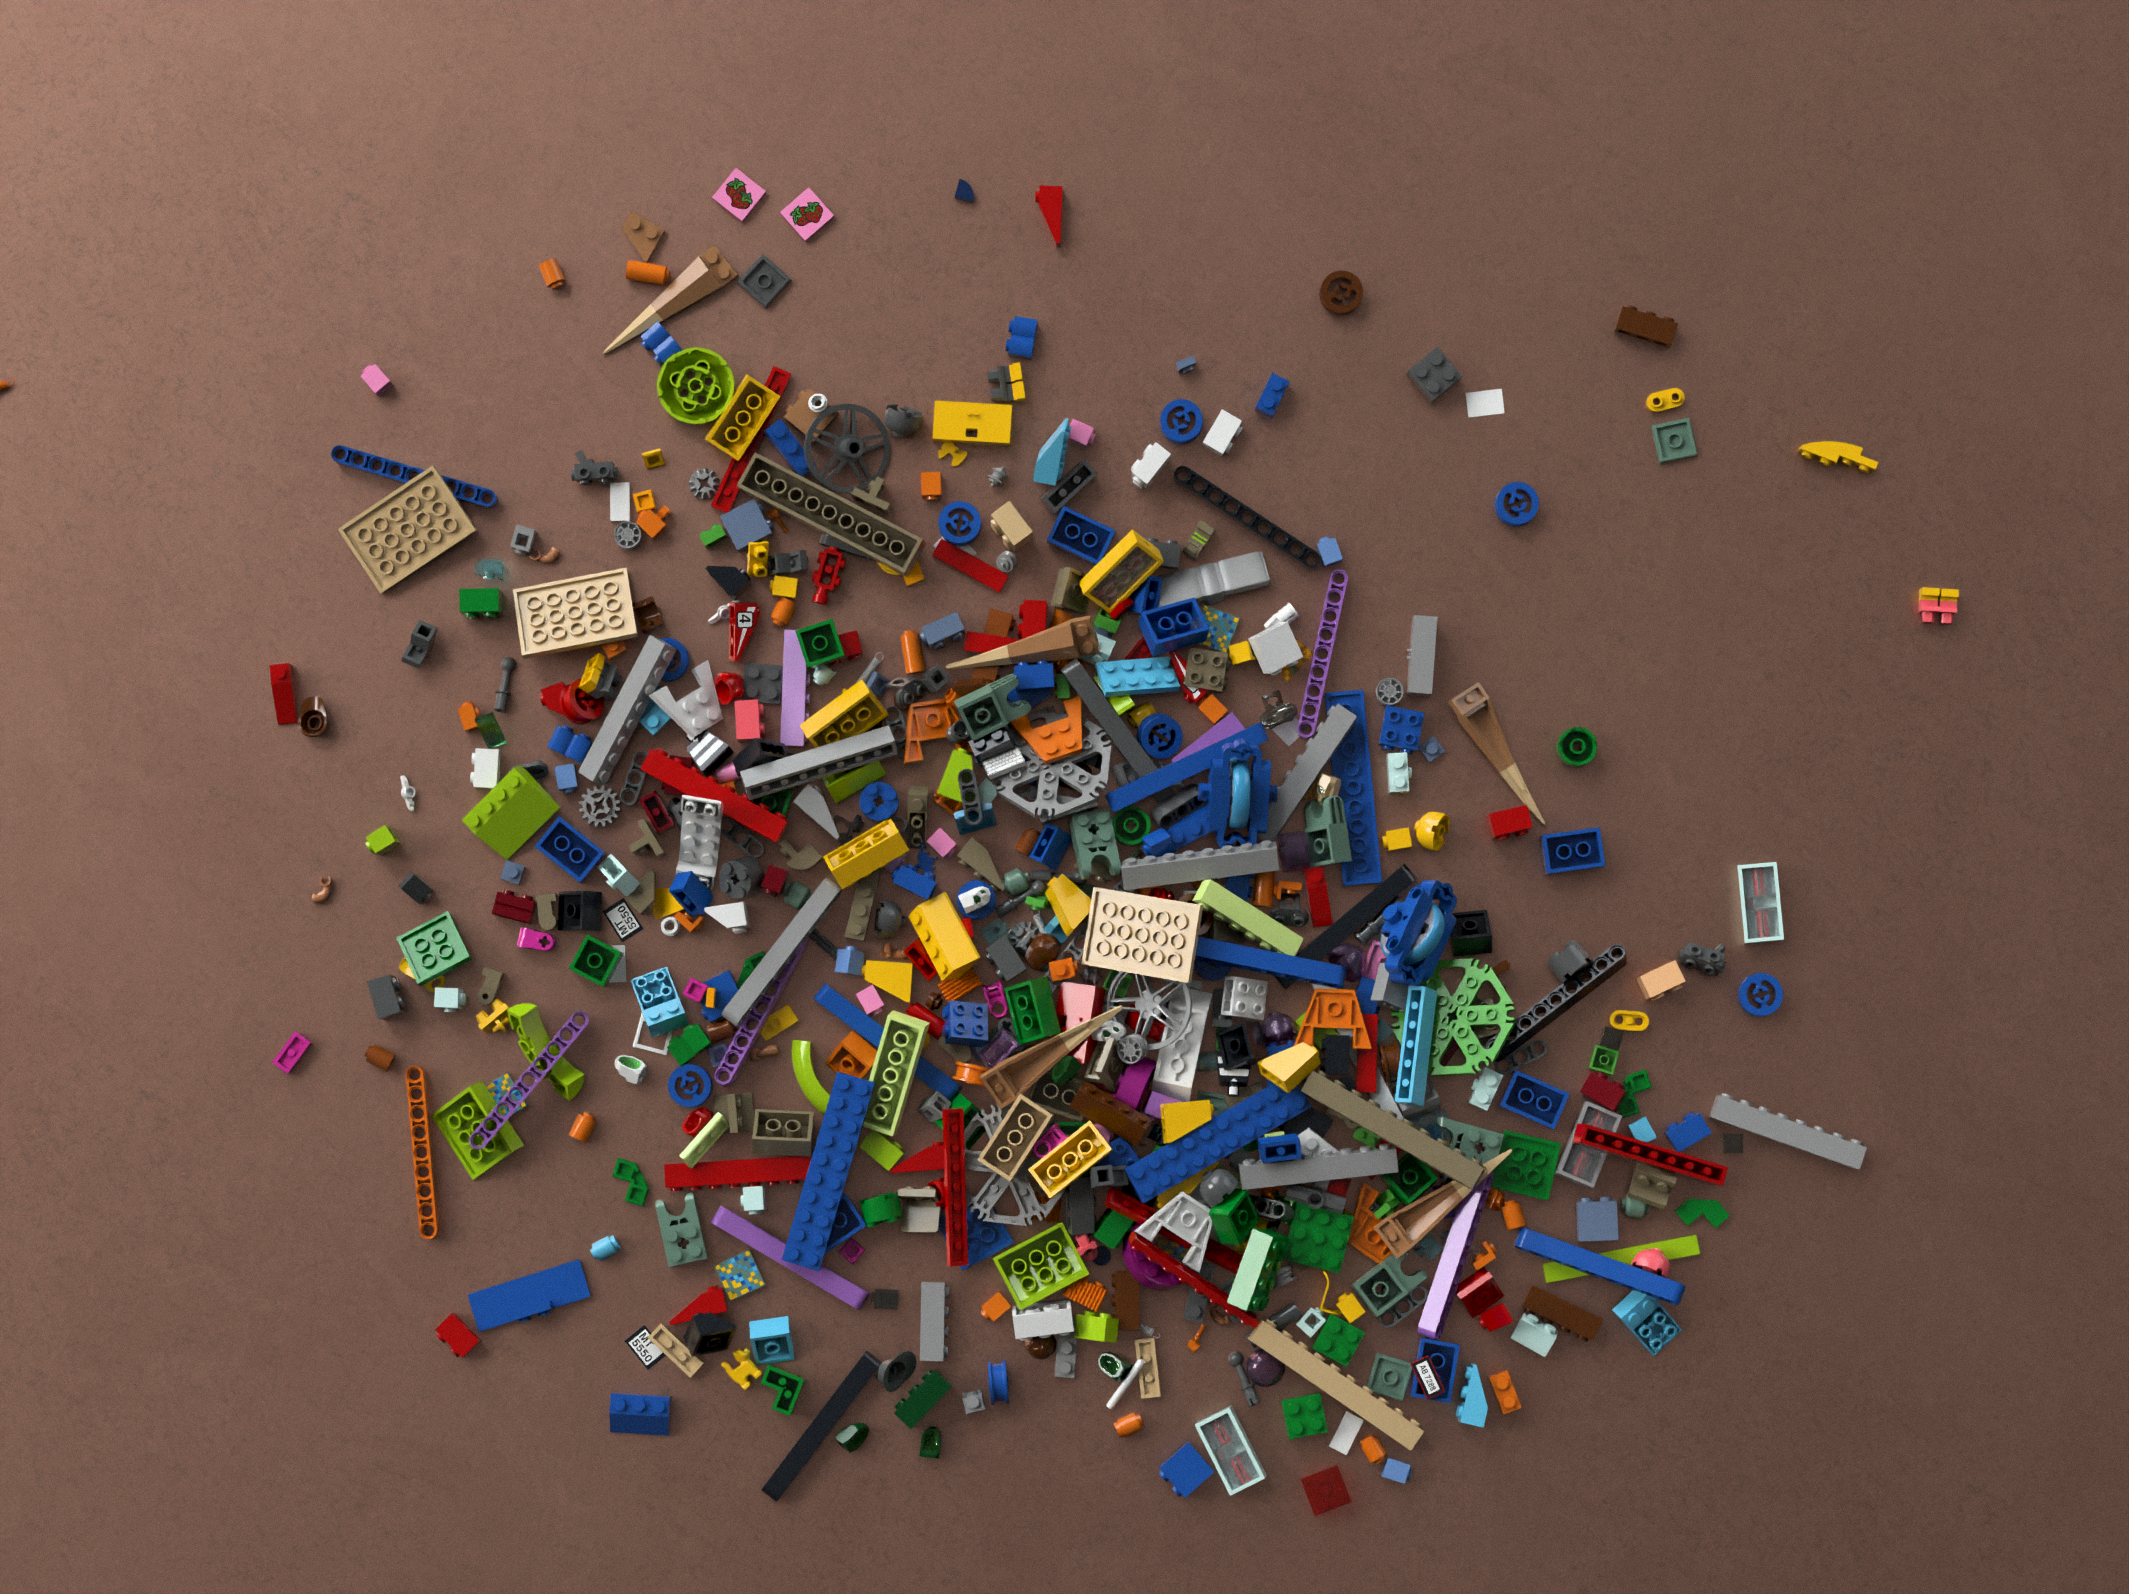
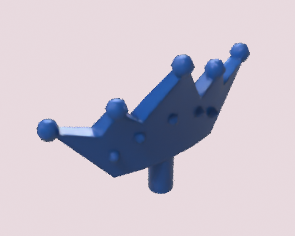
M921 845L922 848L917 856L919 864L914 865V867H921L923 873L925 872L936 877L932 872L936 867L931 865L938 857H927L930 852H924V846Z

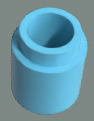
M612 1235L593 1243V1248L590 1251L595 1260L603 1261L616 1254L617 1250L621 1248L615 1236Z

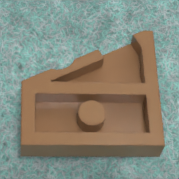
M633 212L630 213L622 227L644 262L648 263L665 230Z

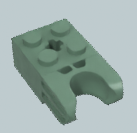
M1015 674L1007 675L954 700L973 741L1008 725L1009 722L1030 712L1031 705L1025 700L1017 702L1007 701V695L1019 683L1018 677Z
M1333 795L1327 797L1323 805H1320L1318 800L1308 801L1304 807L1307 829H1304L1309 868L1327 867L1352 861L1343 800L1339 796Z
M1105 809L1071 814L1069 828L1081 879L1086 880L1090 878L1092 872L1091 865L1095 862L1104 863L1110 875H1119L1121 864L1110 810Z
M1437 1117V1125L1448 1130L1451 1135V1141L1448 1144V1148L1454 1151L1457 1148L1466 1153L1465 1158L1471 1160L1473 1157L1483 1164L1499 1155L1504 1134L1451 1119ZM1481 1143L1482 1151L1477 1153V1149H1474V1146Z
M692 1192L686 1194L685 1210L679 1216L670 1214L663 1200H656L655 1207L668 1266L671 1267L709 1258L695 1195ZM682 1238H685V1241L689 1240V1244L686 1246L687 1249H683V1246H680Z
M1409 1251L1398 1259L1392 1253L1351 1284V1287L1373 1316H1380L1427 1278L1428 1274L1424 1270H1418L1411 1275H1405L1401 1271V1262L1409 1254ZM1377 1285L1383 1286L1381 1293L1375 1291Z

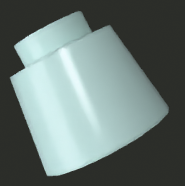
M827 665L816 667L812 675L814 677L813 681L820 686L827 685L837 672Z

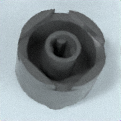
M744 856L724 863L719 875L720 890L734 899L755 894L762 888L761 885L765 877L764 871L760 870L758 866L759 862L753 857Z
M1574 939L1564 946L1565 949L1561 953L1557 951L1548 961V967L1562 984L1566 979L1568 980L1580 971L1587 962L1593 961L1578 941L1575 942Z

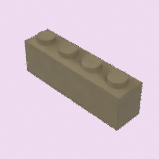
M878 868L870 876L858 880L845 932L846 938L865 942L882 868Z

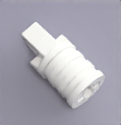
M1288 603L1264 624V627L1268 629L1279 622L1291 624L1292 621L1299 617V614Z

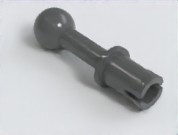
M506 657L501 662V668L504 671L500 690L495 692L497 695L494 710L501 713L506 712L508 696H511V693L508 692L511 672L516 668V661L511 657Z
M1051 869L1032 870L1031 882L1037 880L1049 882L1054 876L1058 878L1062 873H1053ZM1078 870L1074 873H1063L1077 885H1083L1087 882V879H1081Z
M1034 881L1029 890L1014 899L1008 897L1009 900L994 908L997 915L1001 918L1013 910L1017 911L1016 906L1026 901L1027 896L1043 895L1046 892V885L1043 881Z
M1238 1351L1232 1352L1228 1357V1361L1237 1370L1243 1388L1240 1390L1243 1391L1248 1406H1254L1256 1403H1260L1254 1388L1255 1383L1250 1384L1242 1365L1244 1361L1243 1355Z

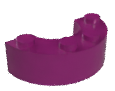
M1145 1057L1134 1064H1127L1128 1068L1125 1074H1121L1117 1082L1119 1089L1112 1096L1139 1112L1145 1091L1153 1080L1157 1061Z
M1135 1222V1226L1130 1232L1127 1231L1123 1241V1258L1130 1274L1140 1284L1153 1290L1166 1291L1182 1285L1183 1283L1179 1281L1178 1276L1173 1273H1167L1157 1262L1152 1263L1141 1251L1138 1253L1131 1248L1129 1236L1141 1226V1224Z

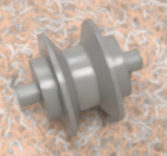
M992 467L993 474L987 475L990 478V486H1004L1002 483L1003 478L1008 479L1004 471L1005 467H996V469Z
M1004 551L996 559L997 567L1003 572H1010L1018 563L1016 555L1011 551Z
M1088 966V970L1085 969L1084 973L1080 972V976L1084 977L1083 981H1086L1085 985L1088 982H1093L1095 986V983H1099V979L1103 980L1098 967L1093 971Z

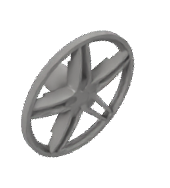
M1119 972L1108 992L1107 1011L1118 1007L1114 1006V1002L1135 1001V1008H1122L1123 1011L1140 1013L1135 1034H1139L1143 1019L1146 1020L1141 1036L1144 1038L1149 1034L1154 1019L1159 1020L1175 1032L1173 1036L1163 1042L1148 1044V1050L1161 1049L1174 1043L1184 1033L1191 1018L1192 997L1188 984L1179 981L1180 984L1165 996H1162V992L1178 981L1173 980L1158 991H1154L1150 976L1142 975L1147 989L1144 991L1140 975L1135 974L1140 997L1114 999L1119 984L1129 974V972ZM1181 988H1183L1186 999V1012L1182 1023L1167 1009L1168 1001ZM1164 1014L1166 1017H1168L1174 1024H1176L1179 1027V1029L1177 1030L1176 1028H1174L1170 1023L1164 1020L1161 1017V1015ZM1115 1015L1109 1019L1110 1021H1117ZM1113 1027L1114 1031H1120L1118 1027Z

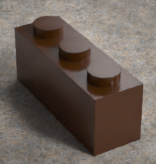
M1631 305L1621 308L1614 332L1666 348L1671 347L1678 323L1674 322L1673 318L1665 316L1663 318L1656 317V314L1653 312L1637 311L1638 308Z
M1116 1271V1275H1112V1287H1116V1295H1112V1306H1116V1314H1112V1318L1119 1319L1118 1330H1139V1282L1129 1271Z

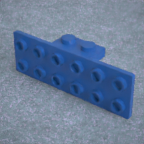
M579 1259L468 1294L478 1331H484L518 1319L522 1323L531 1320V1315L538 1314V1317L550 1314V1309L591 1296Z

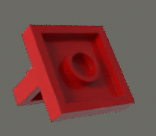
M1484 1267L1458 1284L1455 1293L1472 1319L1504 1297L1495 1279Z

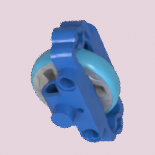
M1238 738L1233 743L1223 744L1221 759H1211L1208 783L1198 784V801H1207V832H1216V841L1220 848L1227 845L1237 847L1244 843L1256 844L1257 833H1267L1269 802L1277 801V785H1270L1271 761L1262 760L1260 747L1255 743H1248L1243 738ZM1229 755H1235V756H1236V757H1232L1231 759H1229ZM1250 756H1254V760H1252V763H1251V774H1250L1249 764H1248L1247 759H1248ZM1247 824L1248 837H1243L1239 832H1231L1228 836H1224L1227 825L1233 829H1241Z
M1424 880L1421 885H1416L1409 891L1405 902L1394 903L1385 908L1383 912L1385 923L1381 929L1380 944L1383 954L1387 958L1385 969L1389 973L1391 982L1407 986H1419L1422 981L1428 980L1433 975L1456 924V918L1452 913L1457 904V897L1453 894V888L1449 883ZM1432 900H1439V905L1434 904Z

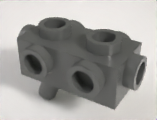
M582 450L575 453L579 464H574V469H571L572 481L580 482V485L592 484V481L607 484L611 483V480L619 478L618 467H615L613 462L594 463L593 459L586 460Z
M1688 942L1685 949L1681 948L1678 959L1681 960L1680 964L1684 965L1687 969H1696L1708 976H1718L1719 972H1724L1726 962L1723 961L1725 954L1722 953L1725 950V946L1719 944L1713 950Z

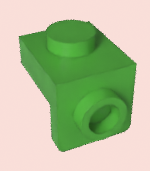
M1045 893L1041 896L1026 897L1025 904L1031 905V909L1042 911V908H1051Z
M1390 1188L1376 1199L1381 1207L1374 1212V1215L1377 1219L1384 1216L1388 1217L1395 1213V1209L1401 1204Z

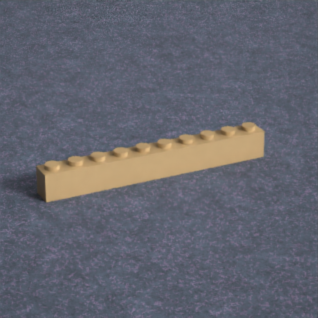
M1262 1319L1260 1320V1324L1248 1337L1250 1341L1410 1451L1413 1449L1424 1433L1420 1429L1422 1426L1413 1418L1411 1421L1404 1418L1405 1413L1397 1407L1395 1410L1388 1407L1389 1402L1381 1396L1378 1399L1372 1396L1373 1391L1365 1385L1362 1388L1356 1385L1357 1380L1349 1374L1346 1377L1340 1374L1341 1369L1333 1363L1330 1366L1324 1363L1325 1358L1317 1352L1314 1355L1308 1352L1309 1347L1301 1341L1298 1344L1292 1341L1293 1336L1285 1330L1282 1333L1276 1330L1277 1325L1269 1319L1266 1322Z

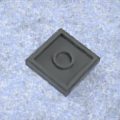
M762 254L738 280L737 284L764 308H767L792 280Z

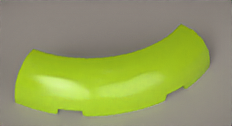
M522 1003L507 1009L511 1028L517 1031L520 1038L518 1044L531 1064L551 1039L542 1024L538 1006ZM554 1045L549 1048L551 1055L557 1056L559 1054ZM563 1056L557 1060L542 1078H547L554 1085L553 1089L569 1101L578 1094L584 1082V1074L573 1067ZM539 1060L536 1063L538 1070H546L547 1065L545 1061Z
M792 1040V1063L797 1082L810 1103L825 1115L830 1094L823 1088L814 1072L811 1058L812 1042Z

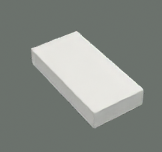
M630 482L610 483L611 522L630 521Z
M1346 1411L1329 1447L1347 1455L1364 1420Z

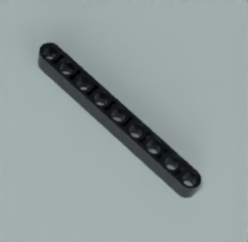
M1180 466L1175 470L1174 480L1179 486L1304 568L1315 570L1319 567L1321 557L1315 550L1190 468ZM1184 471L1188 474V478L1180 480L1177 474ZM1196 482H1201L1204 485V489L1197 491L1193 485ZM1213 492L1220 495V499L1216 502L1212 501L1209 497ZM1228 503H1233L1236 505V510L1234 512H1229L1226 510V505ZM1250 514L1253 520L1246 523L1242 520V516ZM1265 524L1268 526L1269 531L1267 533H1260L1258 526ZM1282 535L1285 542L1277 544L1274 541V537ZM1294 545L1299 546L1301 552L1297 555L1292 554L1290 548ZM1314 556L1317 559V563L1309 565L1306 558Z
M1403 864L1300 951L1296 957L1320 961L1414 882L1417 877L1406 864ZM1274 976L1285 990L1296 981Z
M1619 944L1611 946L1523 1013L1515 1022H1512L1515 1023V1026L1509 1037L1514 1036L1515 1038L1513 1040H1506L1495 1062L1505 1059L1627 964L1625 948ZM1616 955H1622L1619 958H1614ZM1606 966L1604 970H1599L1600 967ZM1586 978H1591L1590 981H1583ZM1570 990H1576L1574 993H1568ZM1556 1001H1560V1002H1561V1003L1558 1004V1005H1553V1003L1556 1002ZM1540 1013H1546L1542 1017L1538 1016ZM1524 1025H1531L1528 1028H1522ZM1499 1033L1486 1043V1049H1490L1493 1046Z
M868 1351L863 1354L761 1491L777 1502L878 1369L882 1361Z

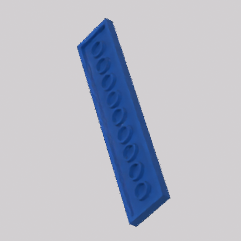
M1353 690L1325 693L1327 718L1329 717L1327 715L1332 705L1336 707L1337 704H1340L1358 717L1331 758L1332 776L1341 779L1338 796L1343 800L1352 858L1350 862L1341 863L1343 886L1382 883L1364 691Z
M837 1072L782 1256L783 1261L820 1271L875 1082Z
M1273 1083L1123 1170L1143 1204L1312 1106L1305 1094L1301 1092L1299 1084L1287 1093Z

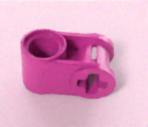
M521 927L517 946L533 950L550 951L555 948L556 939L551 934ZM547 938V940L550 941V944L545 946V944L542 943V940H546Z
M1001 980L988 986L982 985L992 1016L997 1019L1004 1018L1008 1013V1007ZM998 1004L1003 1005L1005 1009L999 1015L995 1014L993 1010Z
M1055 1123L1034 1145L1035 1155L1043 1158L1045 1155L1038 1153V1147L1041 1144L1048 1146V1154L1066 1140L1069 1135H1065L1058 1127V1124Z

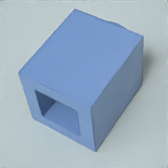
M1327 536L1319 539L1320 543H1317L1316 548L1321 557L1323 567L1342 562L1343 557L1336 538Z
M573 763L555 766L558 790L563 791L564 794L575 792V789L579 788L576 765Z
M846 946V949H838L835 972L862 976L865 952L857 951L858 947Z
M1387 1457L1381 1476L1405 1484L1406 1480H1410L1412 1474L1411 1465Z

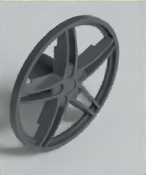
M839 404L825 409L812 421L805 436L804 456L811 474L819 483L836 492L852 493L855 487L864 490L868 488L872 479L876 480L877 476H882L890 457V440L885 426L873 412L855 404ZM845 410L842 436L816 429L819 423L831 413ZM848 410H851L850 433H846L848 423ZM856 411L871 418L878 426L881 434L857 438ZM817 433L835 441L832 445L813 436V434ZM883 437L882 442L864 447L862 441ZM812 439L835 451V454L821 474L813 463L811 455ZM884 445L882 463L875 475L871 477L861 455L863 452ZM838 459L840 462L832 469V471L826 476V478H824L823 475L831 467L834 461ZM855 461L858 462L860 468L862 469L865 477L868 480L867 482H865V480L861 476V473L855 466ZM846 463H849L863 484L854 487H842L829 482V480Z

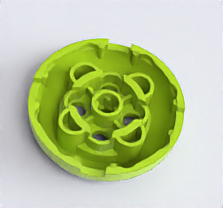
M700 347L686 348L673 354L663 364L658 375L657 392L661 404L672 417L687 424H705L717 419L734 395V378L726 361L714 351ZM689 372H694L695 377L692 379H688L687 374ZM707 378L713 380V384L710 386L705 384ZM699 385L700 389L694 391L693 387ZM687 390L688 396L681 397L680 392ZM700 396L706 397L707 400L704 404L699 403L698 399Z

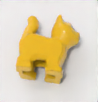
M748 1348L738 1349L733 1352L735 1359L741 1363L735 1369H732L727 1362L721 1363V1366L725 1368L732 1380L739 1383L744 1390L753 1383L751 1380H747L749 1375L757 1379L763 1373L750 1359L751 1352Z

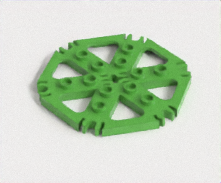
M1475 958L1439 960L1433 975L1420 984L1437 991L1433 1023L1434 1031L1432 1033L1427 1075L1431 1074L1432 1077L1474 1075L1476 1073L1473 1067L1481 1073L1480 1064L1486 1063L1490 1067L1488 1058L1494 1064L1515 1026V1023H1507L1516 1021L1515 1017H1508L1509 1012L1516 1011L1514 1007L1510 1006L1514 1005L1513 1001L1493 969L1490 967L1489 970V965L1485 964L1483 969L1478 968L1481 963L1478 959L1476 961ZM1462 967L1465 969V975L1452 997L1439 976V972L1443 968ZM1485 981H1490L1500 996V1002L1496 1005L1472 1006ZM1392 1009L1394 1013H1391V1016L1399 1018L1397 1023H1391L1393 1028L1399 1029H1392L1402 1045L1405 1012L1397 1013ZM1456 1013L1458 1019L1450 1022L1449 1015ZM1499 1025L1501 1031L1490 1049L1483 1048L1471 1028ZM1454 1038L1466 1057V1063L1462 1066L1444 1067L1440 1062Z

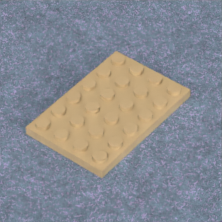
M434 465L338 528V531L380 594L477 530Z
M627 567L513 589L523 659L638 637Z
M1093 887L1081 964L1191 983L1203 905Z

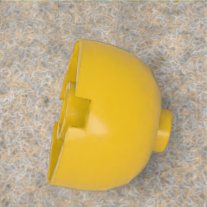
M1441 812L1426 813L1420 820H1417L1414 827L1418 842L1429 850L1439 851L1446 839H1443L1444 833L1449 832L1450 818Z

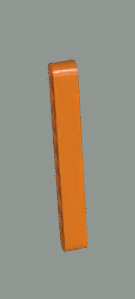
M411 1066L406 1071V1085L419 1232L425 1239H434L438 1236L440 1228L426 1073L419 1066ZM415 1069L420 1071V1078L418 1080H413L411 1077V1073ZM416 1089L422 1091V1097L418 1100L413 1097V1092ZM418 1108L424 1111V1116L421 1119L415 1117V1111ZM421 1127L426 1132L422 1139L416 1135V1131ZM421 1147L427 1149L425 1158H421L418 1155V1150ZM424 1166L429 1169V1174L425 1178L420 1175V1169ZM424 1186H428L431 1190L428 1197L422 1195L421 1191ZM427 1205L431 1206L433 1210L429 1217L423 1213V1209ZM428 1225L434 1228L432 1236H428L425 1233V1228Z

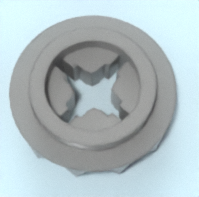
M707 468L698 469L691 475L689 481L692 494L700 499L712 498L716 495L720 486L717 474ZM709 477L707 483L709 484L711 489L709 487L707 488L704 486L703 488H701V490H699L701 483L698 479L704 481Z
M1030 922L1016 924L1010 932L1011 945L1014 948L1021 939H1016V937L1023 935V929L1027 933L1031 932L1035 937L1040 934L1039 929Z

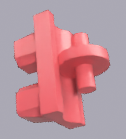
M1091 1233L1088 1235H1074L1076 1241L1073 1243L1079 1255L1087 1261L1094 1260L1098 1255V1250Z

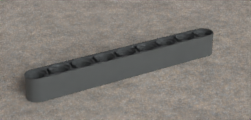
M1074 659L1060 671L1136 775L1141 778L1158 770L1080 662ZM1169 786L1152 794V796L1159 804L1175 794V792Z

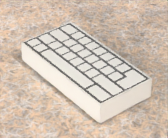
M1019 748L982 762L990 780L1026 765Z

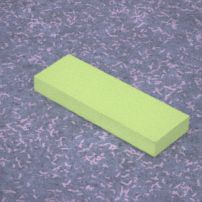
M718 1112L679 1155L691 1169L730 1126L723 1115Z

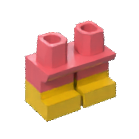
M1920 588L1919 613H1922V623H1934V614H1941V624L1951 625L1954 614L1957 613L1959 590Z

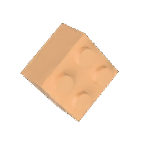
M1676 960L1636 978L1645 999L1651 998L1652 1001L1665 996L1664 991L1666 990L1673 992L1682 988L1681 983L1685 982Z

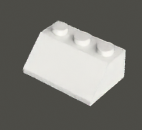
M744 902L704 908L707 914L735 934L747 932L746 929L751 928L748 907Z
M1069 1298L1037 1302L1022 1310H1019L1017 1305L1012 1306L1015 1339L1026 1341L1036 1336L1048 1338L1051 1334L1064 1336L1074 1332Z

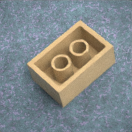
M1010 501L991 514V528L997 536L1002 535L1003 544L1009 551L1013 550L1016 553L1033 540V531Z

